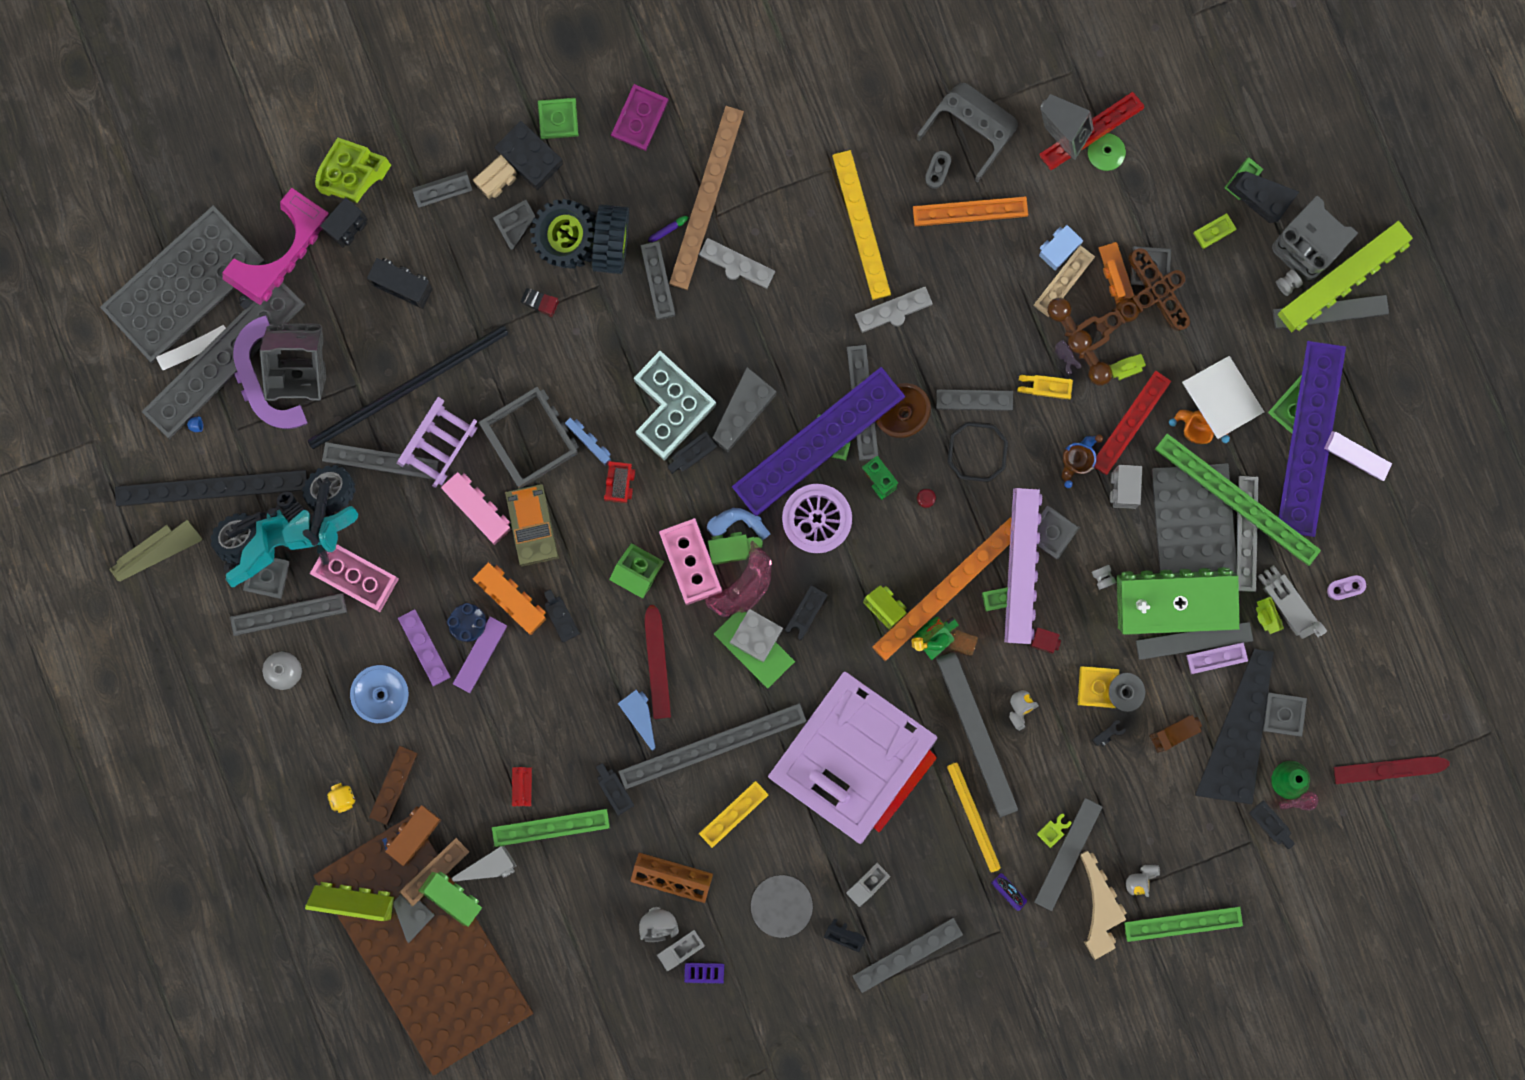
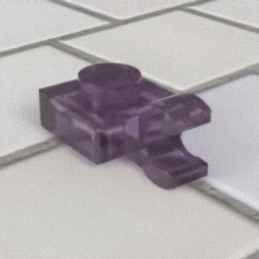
M1065 341L1058 342L1055 346V352L1060 360L1064 359L1067 363L1065 369L1070 375L1072 374L1070 365H1075L1077 369H1080L1081 365L1075 360Z

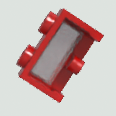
M609 461L604 501L627 504L628 499L632 500L633 488L629 487L630 480L634 481L635 469H632V464Z

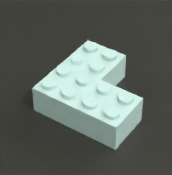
M659 351L634 377L635 383L660 405L636 431V435L665 461L714 409L716 402L667 356Z

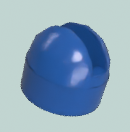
M193 417L188 421L187 426L190 431H203L201 417Z

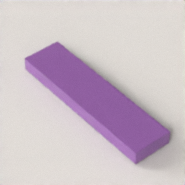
M492 617L489 618L483 634L477 639L453 683L455 686L471 693L505 632L507 625Z

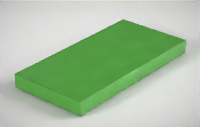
M740 607L714 635L768 689L795 661L776 642L764 663L731 645L730 641L747 614Z

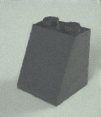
M1050 94L1040 107L1044 126L1069 156L1076 160L1094 130L1091 112Z

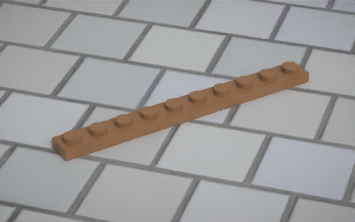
M728 106L725 107L669 283L671 286L688 291L744 111Z

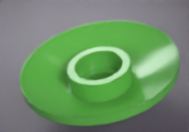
M1109 133L1088 147L1090 162L1093 166L1103 171H1110L1119 167L1124 161L1126 154L1122 140ZM1104 148H1110L1111 152L1105 153Z

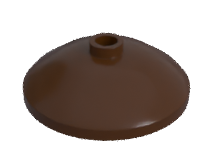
M909 383L897 384L905 398L876 420L879 428L891 437L905 438L916 434L926 425L930 417L931 404L927 394L920 387Z

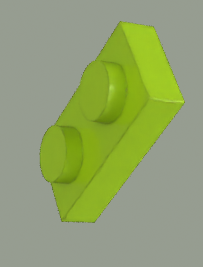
M1226 213L1198 229L1193 234L1202 249H1205L1237 229Z

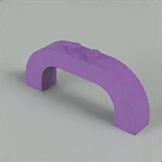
M266 315L251 321L239 333L233 351L234 363L237 372L234 374L238 384L242 383L244 390L241 392L245 402L249 401L256 415L273 427L294 429L307 425L308 423L301 405L288 410H277L272 408L264 399V394L250 356L253 346L263 339L266 327L270 324Z

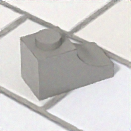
M693 930L657 956L666 970L669 971L705 945L695 930Z

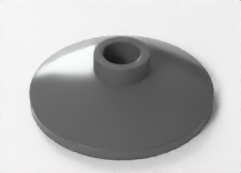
M1132 673L1117 675L1109 686L1110 701L1121 711L1129 712L1136 710L1141 706L1145 698L1143 682ZM1123 689L1126 690V695H1125V696H1123V694H1122V690H1123Z

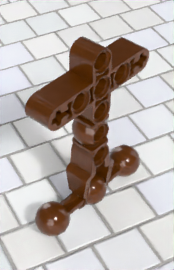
M1142 248L1132 251L1128 256V260L1145 288L1135 296L1118 302L1112 312L1100 318L1096 316L1090 317L1076 326L1070 316V303L1062 297L1054 298L1047 307L1049 317L1052 320L1061 322L1065 328L1066 333L1064 336L1069 337V348L1079 354V359L1084 358L1089 365V378L1093 384L1098 386L1106 385L1111 381L1112 369L1107 363L1099 362L1093 350L1108 342L1109 334L1121 324L1134 321L1139 313L1144 311L1143 309L1156 303L1170 327L1176 331L1184 330L1190 324L1189 316L1173 293V291L1184 284V273L1174 270L1163 276L1148 252ZM1141 254L1142 257L1140 258V260L1136 261L1135 258L1137 257V255ZM1144 263H1147V264H1148V265H1146V266L1140 268V266H1142ZM1146 269L1152 270L1153 276L1151 279L1145 276ZM1173 274L1178 276V284L1172 283L1171 276ZM1156 285H1161L1163 287V293L1161 295L1156 293ZM1141 295L1147 297L1146 305L1140 303L1139 298ZM1167 301H1171L1173 303V309L1171 311L1167 310L1165 307ZM1125 305L1131 307L1132 312L1129 316L1125 315L1123 311ZM1177 311L1179 312L1175 314V316L1171 317V314L1176 313ZM1109 316H1113L1116 319L1114 326L1108 324L1107 319ZM1182 318L1181 325H1177L1178 319ZM1091 323L1097 326V331L1101 332L1102 336L1094 344H1092L1090 334L1082 330Z

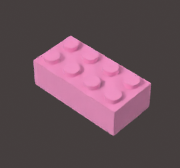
M337 544L333 552H327L328 564L323 565L319 556L310 572L311 575L381 612L399 580L396 576Z

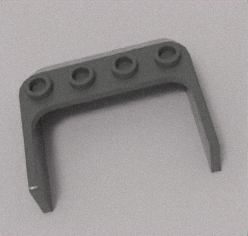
M959 83L944 97L917 134V140L920 141L942 111H948L991 141L994 146L993 154L975 178V181L978 183L1017 130L1018 122L1014 116L970 85Z

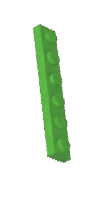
M607 809L492 827L494 846L497 847L609 829L610 824Z
M1240 907L1124 922L1127 942L1243 926Z

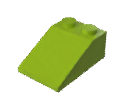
M880 585L865 597L863 603L890 630L907 614L905 611L907 608L900 600L896 602L891 597L893 593L888 587L885 586L883 588Z

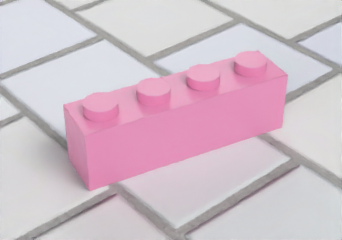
M457 472L441 487L442 490L495 545L511 530L508 526L511 523L504 515L500 517L496 513L498 509L491 501L485 502L483 499L485 495L478 487L473 489L470 486L472 481L465 474L461 476Z

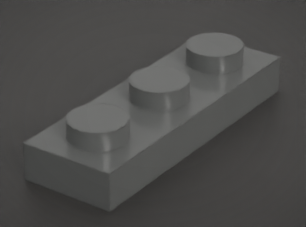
M464 171L412 188L419 208L472 191V186L467 172Z

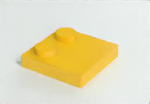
M1080 667L1078 705L1116 708L1109 698V686L1112 680L1119 675V669Z

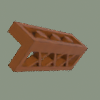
M639 853L631 882L705 903L713 874ZM637 872L644 873L647 878L637 877ZM656 879H664L666 883H658ZM675 884H682L684 888H676ZM694 889L703 890V891H704V894H703V895L696 894L693 890H694Z

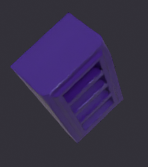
M685 962L684 983H724V964ZM691 967H695V978H691ZM699 967H703L702 979H699ZM707 967L711 968L710 979H706ZM714 968H718V979H714Z

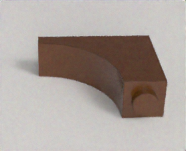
M1192 714L1149 735L1157 753L1202 732L1200 729L1202 724L1198 717L1194 718Z

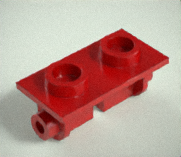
M512 767V806H531L532 768Z

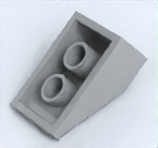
M501 846L452 877V880L462 881L500 876L504 878L515 872L513 868L517 865L505 846Z

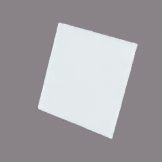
M1230 356L1182 382L1217 439L1264 413V410Z

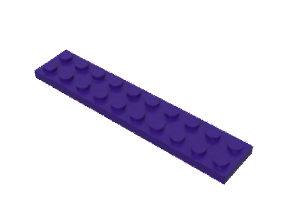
M1307 341L1279 519L1299 534L1315 537L1329 451L1324 448L1333 430L1346 346Z
M880 367L745 475L732 488L751 512L758 516L903 400L905 395L884 369Z

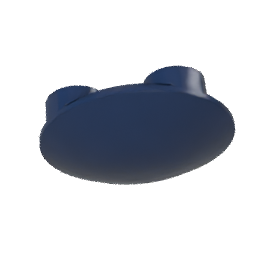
M465 603L453 610L447 623L451 634L456 639L463 642H471L483 634L486 628V617L479 607Z

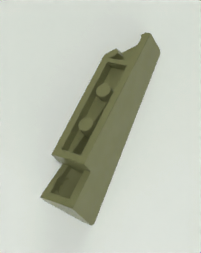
M188 520L174 530L166 525L116 561L117 564L109 570L117 581H122L202 541V537Z

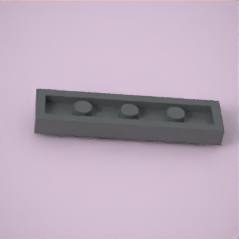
M658 241L641 245L656 318L659 320L675 316L660 243Z
M936 390V410L1013 411V391Z

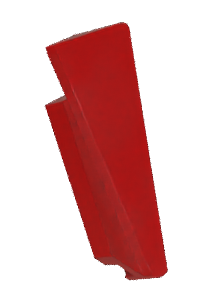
M931 750L927 752L873 828L876 831L880 832L934 763L936 756Z

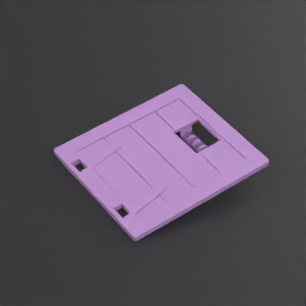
M843 672L768 777L856 842L862 844L935 743L937 736L850 674ZM859 688L869 694L865 699L856 694ZM907 722L917 728L914 733L904 728ZM825 769L829 770L850 786L849 789L845 791L822 773ZM815 783L839 800L836 807L812 790Z

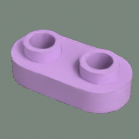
M1358 575L1340 579L1329 584L1327 593L1333 600L1356 596L1365 591L1366 582L1364 578ZM1353 582H1356L1358 584L1357 589H1354L1352 587ZM1335 587L1339 588V594L1334 593Z

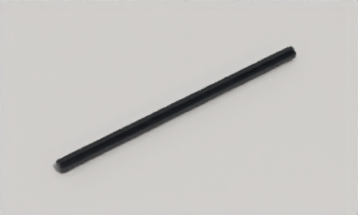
M504 325L500 326L308 440L312 449L319 447L508 335L507 329Z

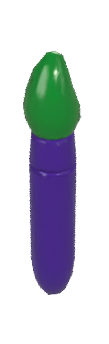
M688 216L679 217L676 221L660 229L649 237L648 242H655L678 228V226L684 225L688 220Z

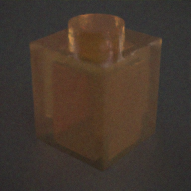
M956 630L952 634L954 641L950 644L949 650L971 657L978 637Z

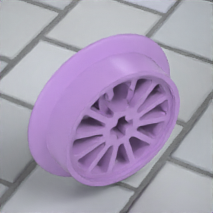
M811 484L798 489L787 500L782 515L783 527L787 537L798 548L811 553H824L835 549L846 539L851 529L852 512L846 498L838 490L824 484ZM810 498H818L817 510H814L809 500ZM820 498L828 500L822 511L819 510ZM806 500L812 512H808L800 504ZM830 503H833L837 508L824 514ZM797 509H800L808 517L795 516V512ZM839 513V520L826 519V517L832 514ZM814 515H816L817 517H818V516H821V519H820L821 523H818V522H815V523H814V522H813V520H814V517H813V516H814ZM795 519L802 520L798 526L794 524ZM826 522L839 523L838 530L835 531ZM802 524H809L812 530L809 533H803L800 529ZM822 527L827 528L834 535L831 538H827ZM818 529H820L824 541H816ZM814 533V541L806 539V537H810Z

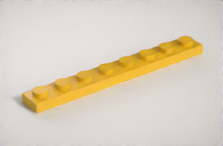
M851 150L832 155L871 298L876 300L891 296Z

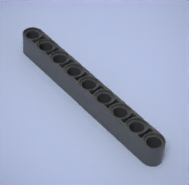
M955 651L937 657L938 666L999 817L1001 818L1018 811Z

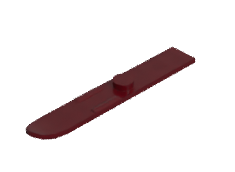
M650 605L645 614V631L654 719L671 718L662 619L658 608L655 605Z
M1422 757L1333 768L1335 784L1434 774L1445 770L1450 766V762L1441 757Z

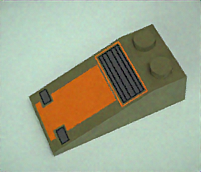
M543 484L505 492L521 567L559 559Z

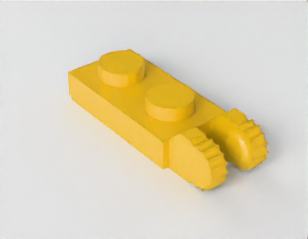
M1038 375L1019 376L1020 381L1034 382L1033 388L1018 387L1017 392L1036 396L1071 399L1073 384L1071 379Z

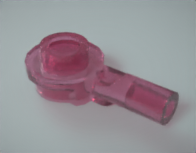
M1306 792L1299 799L1279 802L1281 810L1293 807H1301L1302 810H1313L1317 807L1319 799L1315 793Z

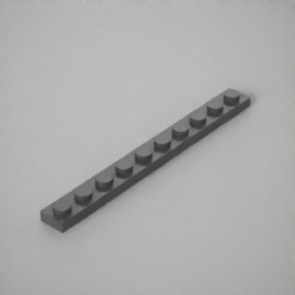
M799 703L619 771L626 790L807 721Z

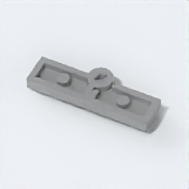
M707 238L699 253L700 257L726 269V276L730 280H736L739 276H742L767 289L775 274L774 270Z
M925 286L857 313L855 317L862 333L889 322L893 326L898 327L904 323L905 315L929 307L933 303Z

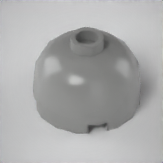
M281 651L272 654L266 659L262 672L268 685L274 689L286 690L292 688L300 680L302 668L301 663L294 655Z
M659 907L651 908L640 920V939L644 938L645 942L666 940L664 936L671 934L672 938L679 932L675 917L670 912L661 910Z

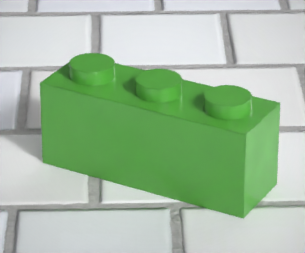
M432 872L418 891L462 925L469 927L482 909L478 905L479 901L472 895L466 896L463 893L464 889L458 884L454 883L452 885L448 882L449 877L444 873Z

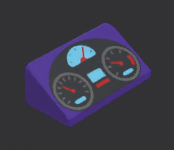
M1002 873L991 881V884L1016 911H1020L1026 904L1027 899Z

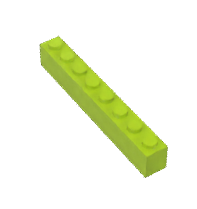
M1397 221L1283 308L1277 315L1291 332L1295 329L1300 331L1308 325L1307 320L1310 318L1314 320L1322 314L1321 310L1325 306L1329 309L1337 302V297L1340 295L1345 297L1352 291L1350 287L1354 284L1359 286L1366 280L1365 276L1371 273L1373 275L1380 270V264L1384 261L1386 264L1396 257L1394 254L1397 251L1402 253L1410 247L1409 242L1413 239L1412 236Z

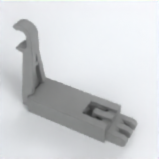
M1273 565L1270 567L1273 575L1268 570L1264 571L1268 579H1265L1262 574L1258 575V579L1265 587L1263 590L1268 597L1272 598L1275 607L1296 636L1299 635L1304 639L1313 633L1319 637L1327 632L1323 624L1317 621L1285 574L1281 576Z

